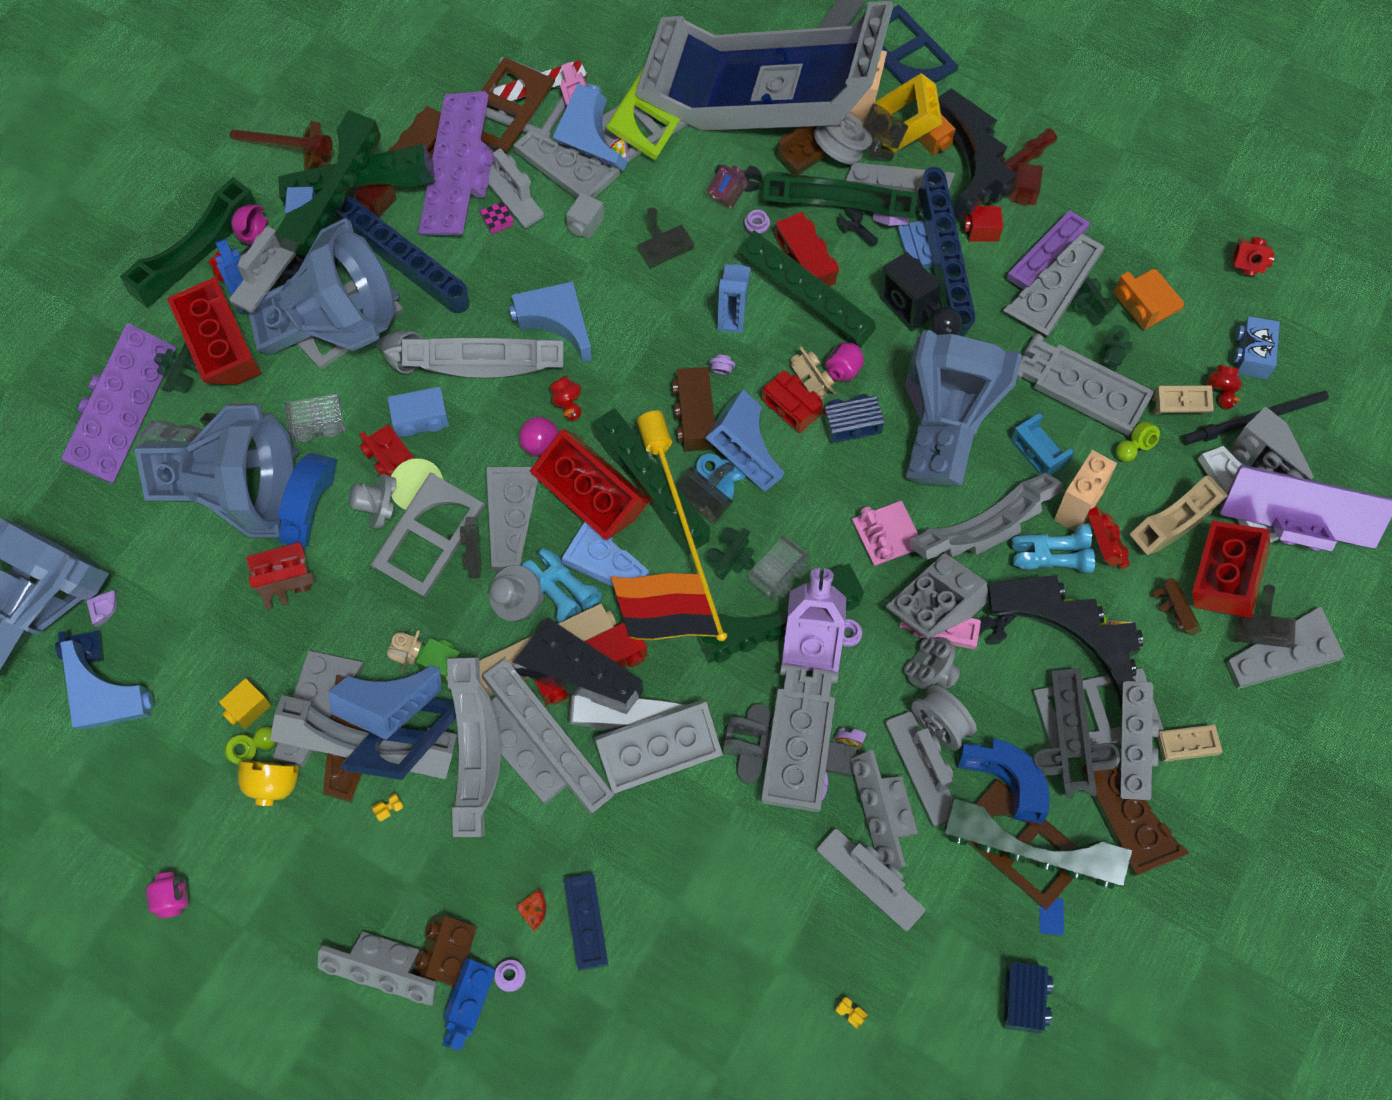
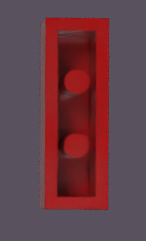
M800 212L776 222L774 237L782 251L829 287L835 285L839 272L838 263L829 256L827 246L824 240L819 239L812 220H808L805 214Z

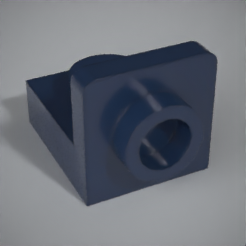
M65 631L58 632L59 642L55 643V650L59 659L63 660L60 642L73 640L81 643L88 663L104 660L102 634L99 631L69 636Z

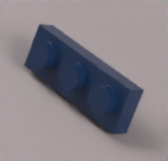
M594 874L564 879L578 971L609 966Z

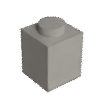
M581 193L566 214L568 230L577 236L590 239L605 218L604 203Z

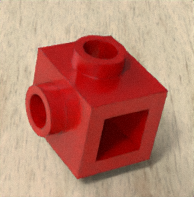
M1252 236L1251 240L1238 238L1231 263L1234 267L1241 268L1242 273L1256 276L1257 272L1265 273L1266 268L1271 267L1275 253L1272 252L1273 248L1266 244L1267 240L1254 236Z

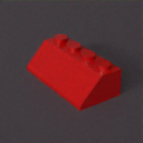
M216 277L167 298L204 383L239 384L261 374L228 298Z
M564 429L558 433L529 471L607 541L633 523L650 502L646 495L578 435Z

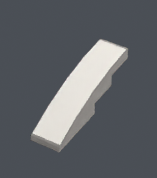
M571 695L569 724L614 731L687 704L639 698L630 711L624 714L591 702L588 698Z

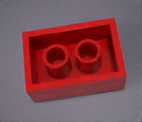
M1212 520L1192 591L1195 608L1252 618L1271 546L1269 529Z

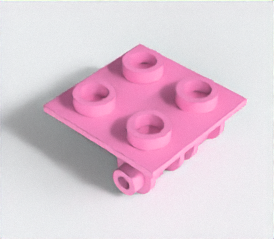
M902 501L877 510L865 507L861 510V516L852 518L874 566L914 552L911 548L910 540L919 535Z

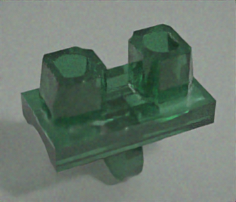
M1087 276L1074 296V301L1070 307L1073 311L1082 310L1092 325L1096 326L1101 323L1105 316L1111 313L1116 304L1111 297L1104 298L1100 293L1101 284L1096 278L1090 279Z
M1116 325L1110 328L1098 349L1097 354L1103 355L1100 365L1114 372L1132 349L1133 342L1129 341L1130 333L1126 327Z
M185 342L176 360L173 358L175 351L172 349H167L165 354L157 353L154 357L155 363L159 365L157 373L164 375L166 370H171L161 389L168 393L171 389L187 393L193 378L181 373L182 367L194 372L198 370Z
M727 527L720 538V543L729 547L728 551L723 553L714 547L707 555L706 563L717 570L716 577L724 581L735 563L737 564L733 570L738 574L741 573L743 568L752 570L756 565L755 561L751 558L755 551L748 547L744 552L750 543L748 539L750 535L749 530L743 528L739 532Z

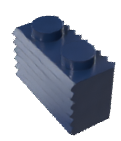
M861 394L854 397L853 400L843 402L840 399H836L824 405L822 416L830 443L832 444L882 433L884 419L876 395L868 397L866 394Z
M1011 962L1006 966L1003 1029L1042 1033L1045 1031V1026H1050L1052 1011L1051 1007H1046L1047 995L1052 993L1053 977L1048 976L1047 966Z

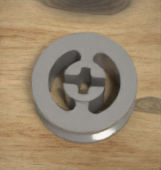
M850 113L846 115L839 125L817 126L814 131V136L819 146L828 155L846 164L858 163L863 155L862 150L868 149L872 144V135L869 129L861 120Z
M931 685L927 689V696L923 700L916 699L911 705L912 711L923 729L928 728L931 736L935 735L940 745L948 750L957 751L961 747V740L965 736L972 737L977 731L976 724L964 705L949 691L938 685Z

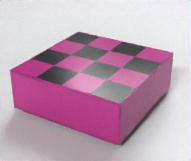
M503 201L480 210L490 234L514 225L513 219Z

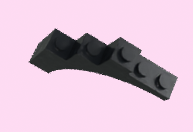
M950 88L940 95L938 100L941 114L955 128L953 139L963 152L968 165L969 186L961 193L953 210L954 216L960 220L968 213L971 215L982 202L986 203L990 199L997 203L1003 197L1008 198L1015 189L1013 183L1018 174L1003 164L1005 161L1003 156L1007 146L993 137L995 134L993 129L997 119Z
M1057 575L988 584L991 616L1014 615L1036 619L1061 629L1086 647L1106 671L1116 691L1122 712L1123 682L1133 681V676H1136L1135 661L1130 659L1129 656L1136 655L1140 651V647H1143L1142 631L1137 630L1136 622L1101 626L1100 623H1104V613L1102 606H1097L1096 598L1062 602L1061 599H1065V589L1063 582H1058Z

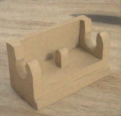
M1158 386L1151 397V401H1156V407L1152 411L1154 415L1161 413L1208 414L1214 411L1212 386Z

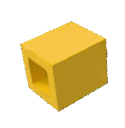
M246 678L219 701L225 709L222 715L233 726L239 723L244 729H247L271 707L267 699Z

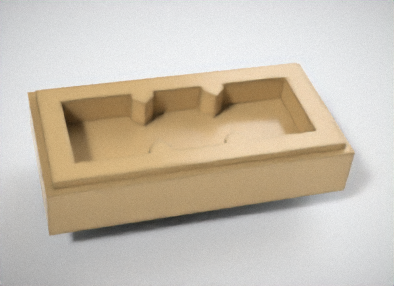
M1215 724L1159 731L1157 737L1163 762L1215 756L1223 752Z

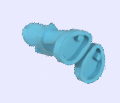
M1089 523L1078 525L1074 534L1069 536L1053 537L1048 536V534L1020 535L1011 539L1012 548L1016 551L1035 550V552L1016 554L1013 557V565L1015 567L1032 570L1056 566L1074 568L1084 574H1092L1094 572L1095 555L1094 550L1090 549L1092 531ZM1050 550H1072L1079 552L1071 554H1051Z
M541 548L537 552L540 561L547 568L544 572L530 559L521 565L529 568L537 575L542 593L545 592L557 606L556 619L558 623L580 614V607L586 611L596 606L602 598V593L598 588L585 585L570 574V570L561 563L558 555L554 554L552 550ZM560 581L574 595L577 602L564 593L555 583Z

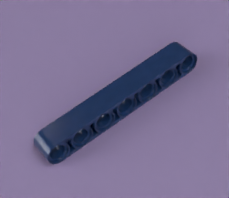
M929 167L925 170L918 185L919 199L932 254L935 276L941 284L939 294L942 307H951L959 312L965 325L963 324L958 336L964 337L975 322L973 301L946 175L938 167ZM947 273H952L955 277H951ZM952 296L958 297L960 301L955 300Z
M345 196L344 204L335 212L338 221L344 218L350 220L353 232L363 237L374 253L451 312L463 313L469 308L470 300L467 287L463 281L354 198Z

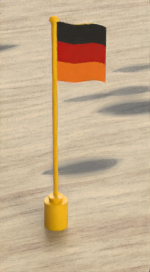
M661 411L644 413L637 419V424L646 451L660 456L698 574L666 573L636 578L611 576L630 638L638 640H658L690 635L713 636L719 641H724L727 638V633H723L665 457V452L672 445V440L663 413Z

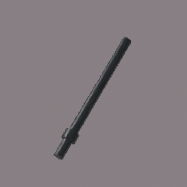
M1324 390L1268 409L1277 416L1327 401L1329 395ZM1260 411L1217 425L1208 424L1202 426L1198 431L1183 435V444L1187 446L1202 440L1208 442L1216 439L1218 435L1243 428Z

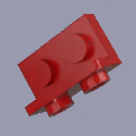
M389 424L370 436H367L364 431L359 434L362 441L359 447L367 459L370 457L376 462L374 467L379 475L386 474L391 477L394 470L400 464L407 460L415 459Z
M301 542L251 554L246 558L250 570L248 579L251 589L307 574L309 569Z

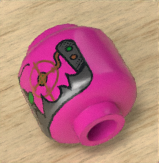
M839 343L826 358V369L834 380L851 381L864 365L861 349L853 343Z
M174 872L155 875L156 881L150 882L145 889L148 911L151 914H157V919L182 915V909H185L189 904L186 880L181 877H174Z

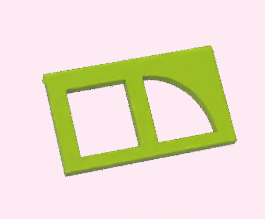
M643 67L607 123L606 129L656 160L680 119L637 96L636 90L644 70ZM677 76L673 89L686 96L682 103L689 106L698 90ZM634 105L667 125L656 146L639 130L634 119Z

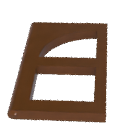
M504 57L481 91L489 94L488 105L511 114L515 118L501 138L482 131L480 140L494 150L501 148L507 154L555 83V80L552 77ZM506 72L514 75L525 87L526 100L523 106L492 93Z
M997 779L975 805L984 807L991 817H1013L1014 798L1012 791ZM1046 819L1043 824L1025 822L1029 826L1018 838L1019 841L1029 845L1039 834L1057 850L1078 848ZM967 840L971 847L1045 911L1073 879V877L1066 876L1067 869H1064L1043 894L1011 867L1015 860L1007 858L1008 852L1001 858L996 853L992 854L979 850V843Z

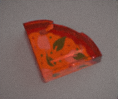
M538 889L516 906V909L534 933L543 924L547 912L546 900L541 889Z

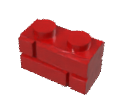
M783 370L762 390V401L798 433L803 432L822 413L823 403L820 396L816 392H809L803 387L801 379L795 374L790 375L787 371Z

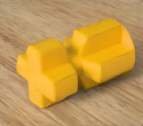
M397 794L390 795L387 804L380 801L371 807L379 822L390 816L391 809L397 812L403 808V804Z
M846 996L835 1010L841 1016L847 1013L849 1015L848 1022L858 1029L869 1014L859 1006L853 1009L851 1007L853 1001Z

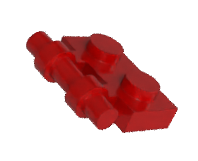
M1097 506L1089 509L1088 516L1104 560L1111 566L1118 565L1120 569L1129 567L1130 563L1127 558L1129 553L1127 547L1123 546L1119 536L1121 531L1118 524L1114 523L1113 517L1108 512L1104 513Z

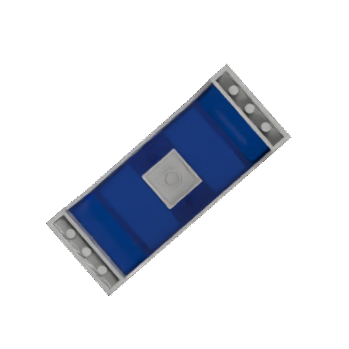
M868 2L867 10L852 26L714 35L686 21L683 16L661 17L636 94L644 101L699 130L839 125L873 85L894 6L893 2Z

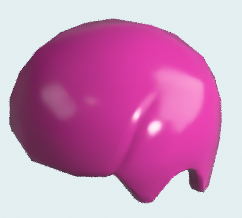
M245 205L236 210L232 216L231 224L233 232L239 241L244 244H254L256 236L264 231L268 219L261 213V211H264V207Z
M540 416L532 417L522 425L518 433L519 447L523 448L530 456L541 457L558 435L559 430L547 418Z

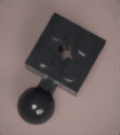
M906 251L882 267L880 299L912 331L929 321V329L937 335H959L963 326L961 315L951 307L940 308L938 306L941 284L935 275H931L917 258H913Z

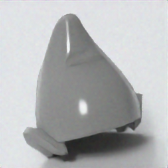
M397 330L380 338L376 342V347L381 350L383 356L394 370L409 374L418 368V366H402V338L423 339L420 334L413 331Z

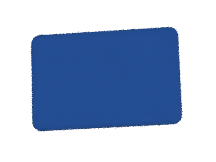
M1057 898L1046 911L1040 906L1041 934L1064 935L1063 899Z

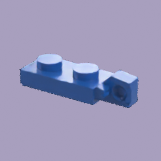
M224 238L215 242L221 254L215 257L222 278L232 296L243 281L237 267L242 255L239 254L237 249L231 251ZM236 306L239 313L245 311Z
M471 959L464 960L443 1016L445 1020L444 1028L448 1029L442 1043L443 1046L461 1051L466 1037H470L475 1029L495 974V969Z

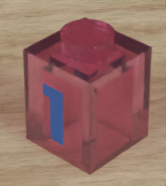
M723 164L707 190L712 197L733 209L749 183L744 177L745 172L735 165H732L730 168Z

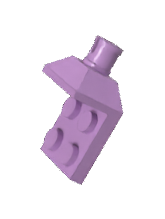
M814 568L810 572V584L805 583L790 591L782 663L807 667L806 671H813L815 668L838 672L846 624V597L834 586H831L833 581V572L824 568L823 578L820 579V568Z

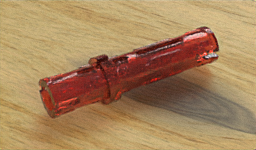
M1050 128L1046 129L1037 138L1026 142L1024 148L1003 164L1014 172L1018 171L1033 158H1039L1046 148L1057 141L1056 133Z

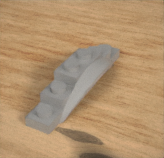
M503 337L402 338V366H420L438 373L465 377L489 378L521 375L539 371L545 367H563V340Z
M1046 473L1031 480H1026L1020 483L1000 502L968 521L946 528L931 527L927 529L925 533L910 540L911 548L927 560L937 557L942 552L951 557L960 555L966 550H970L976 555L986 552L989 548L1021 533L1020 523L1041 513V502L1050 500L1053 496L1063 492L1062 482Z
M479 657L447 659L448 688H451L454 700L459 744L458 784L455 807H452L453 837L485 836L484 810L492 798L500 771V727L493 703L484 686L480 684Z

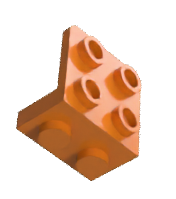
M1155 269L1137 278H1134L1130 272L1121 275L1113 292L1143 330L1179 312L1184 307L1183 300Z

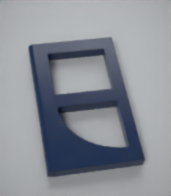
M900 5L893 7L889 24L899 19L916 38L892 52H889L883 45L882 50L887 51L884 62L887 69L902 84L920 73L936 84L956 72L958 65ZM925 46L943 65L930 69H917L906 66L899 61Z
M433 698L419 710L443 714L428 732L399 728L386 740L415 745L399 764L389 762L378 754L379 746L385 739L370 733L344 760L341 768L344 771L403 780L456 719L454 701Z

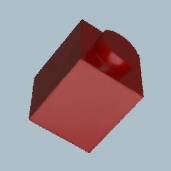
M978 206L971 215L969 214L964 217L963 228L964 232H968L969 242H999L1003 230L1001 206Z

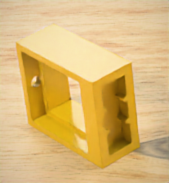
M922 73L880 98L874 104L878 140L881 145L886 146L893 152L900 150L942 125L936 84ZM917 100L918 114L894 128L892 114Z

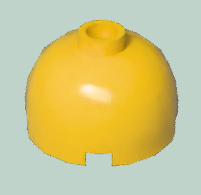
M239 761L237 771L238 785L247 797L256 799L255 805L273 806L274 800L285 799L296 787L299 766L291 764L281 766V764L272 762Z

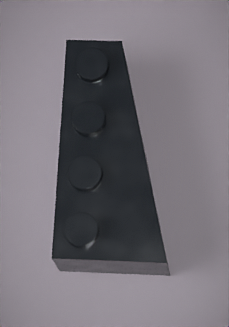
M550 618L546 619L513 662L514 669L520 676L536 679L539 683L547 686L552 685L566 690V693L588 698L591 702L624 714L630 711L644 692L643 680Z

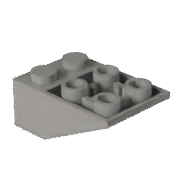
M1266 406L1245 426L1229 450L1240 463L1249 467L1307 480L1314 478L1288 424Z
M944 553L897 595L886 608L929 639L969 620L988 603L987 582Z

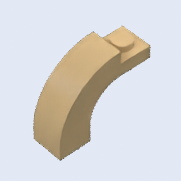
M1207 475L1172 506L1159 514L1146 518L1130 533V536L1147 555L1158 552L1202 522L1212 513L1211 510L1228 495L1210 475Z

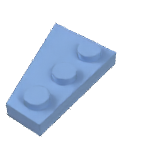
M584 522L562 557V564L612 587L614 585L611 576L636 578L649 575V570L626 550H621L614 544L612 538L608 541L605 540L586 522Z

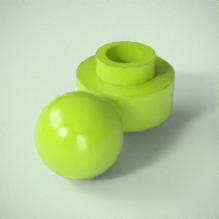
M1149 422L1138 424L1132 433V440L1122 441L1117 445L1115 450L1117 458L1123 462H1129L1137 456V449L1150 450L1159 441V428Z
M262 727L258 729L253 738L246 735H235L229 738L224 746L225 757L229 762L238 764L239 761H251L255 756L257 748L262 750L273 748L277 742L270 741L272 728ZM237 744L243 747V752L240 755L234 752V747Z

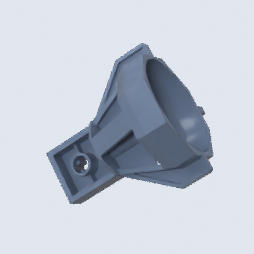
M344 218L320 230L298 272L291 279H288L284 285L268 292L252 313L248 312L257 351L272 355L310 336H315L355 351L377 341L379 333L387 330L397 310L395 300L400 297L398 291L391 288L388 273L363 237L353 232L351 221ZM333 256L345 266L354 280L359 293L352 295L346 293L338 276Z
M931 330L922 331L921 336L917 337L912 349L905 388L920 419L906 478L919 485H962L972 440L978 433L977 429L990 411L999 402H1002L1008 392L1016 385L1022 354L1017 351H1004L995 344L954 334L937 335Z
M259 404L226 405L193 441L144 442L134 448L145 501H193L201 503L249 538L279 537L280 520H282L278 518L279 508L287 482L295 468L294 457L299 454L298 447L291 446L290 434L271 413H262ZM251 437L257 448L248 449ZM260 467L259 491L256 501L252 505L247 488L246 468Z
M1 516L0 559L12 565L9 574L0 570V669L24 630L40 634L43 629L82 599L87 601L97 594L109 574L96 564L63 546ZM32 576L39 580L36 583H34L29 579ZM59 590L70 594L63 600L53 596Z

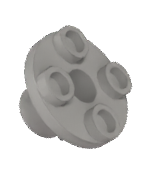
M381 474L375 487L364 485L363 483H356L352 487L349 494V505L353 510L369 512V525L371 528H382L385 518H391L394 505L390 502V496L395 490L396 478Z
M512 565L502 569L490 585L489 598L492 609L499 617L507 621L518 622L527 619L542 604L544 599L537 575L529 568Z
M932 637L929 639L925 638L920 644V650L916 653L913 660L905 666L904 673L908 676L910 683L919 689H925L934 684L944 689L953 686L960 675L959 668L953 663L955 658L954 644L944 637L935 639Z

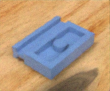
M924 220L911 222L905 226L898 225L897 232L903 252L907 251L913 258H917L925 269L934 268Z

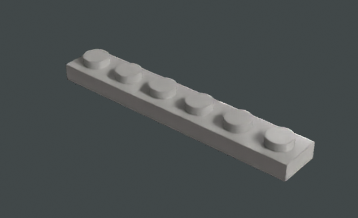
M506 658L482 676L483 681L590 815L614 797L613 792Z

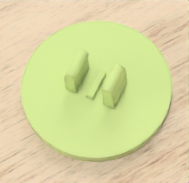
M407 460L400 464L391 475V477L396 478L395 490L391 497L399 507L406 510L429 473H434L443 479L442 473L436 465L428 460Z

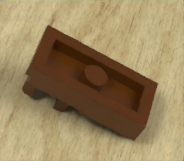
M314 121L309 123L303 134L304 170L331 165L325 163L331 158V153L321 150L324 143V134H321V123Z
M309 570L304 575L256 587V592L262 596L266 609H272L273 607L271 602L273 594H276L281 599L282 605H286L288 603L286 591L294 589L295 593L310 590V585L316 581L313 570Z
M1171 577L1167 579L1164 587L1153 592V596L1156 599L1162 596L1169 597L1166 604L1161 605L1159 608L1163 612H1168L1175 608L1177 615L1174 616V619L1181 631L1186 630L1192 636L1203 631L1178 581Z

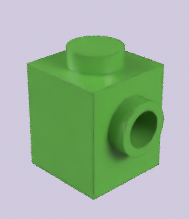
M429 638L427 644L420 647L416 657V664L420 672L430 665L439 668L441 682L448 685L446 676H448L447 659L462 658L461 653L455 650V647L448 641L440 639L438 642Z

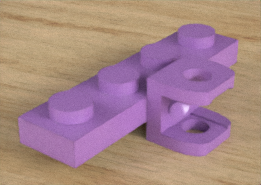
M1069 210L1008 273L1007 279L1023 290L1029 287L1046 268L1048 269L1057 260V257L1081 234L1084 235L1088 231L1090 222Z

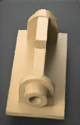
M801 346L800 349L803 354L801 356L797 354L791 358V367L801 380H804L809 375L811 376L810 379L804 382V385L809 392H816L821 400L826 398V392L829 390L835 395L836 392L832 387L835 382L826 370L821 372L818 367L821 362L812 350L808 353Z
M418 630L414 637L401 632L396 633L387 649L389 659L403 664L402 672H404L407 664L413 665L422 642L417 640L420 633Z

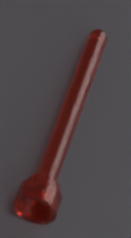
M231 130L229 134L234 140L310 148L318 155H329L333 145L331 137L324 134H316L311 138L243 130Z

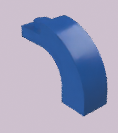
M309 453L298 462L287 482L281 500L278 518L282 520L278 542L285 544L301 542L303 548L309 545L314 510L322 492L333 485L337 459Z
M993 739L990 748H985L980 744H964L958 758V768L986 772L1001 778L1009 786L1013 794V819L1043 824L1049 813V789L1043 772L1036 767L1034 760L1018 747L998 739Z

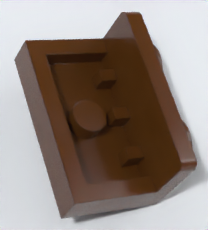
M817 126L799 127V129L791 134L784 135L778 143L777 157L794 174L799 175L828 155L815 139L814 131Z
M447 916L433 917L425 929L424 936L426 941L423 950L419 952L415 961V968H417L415 975L455 987L463 962L468 958L477 927Z

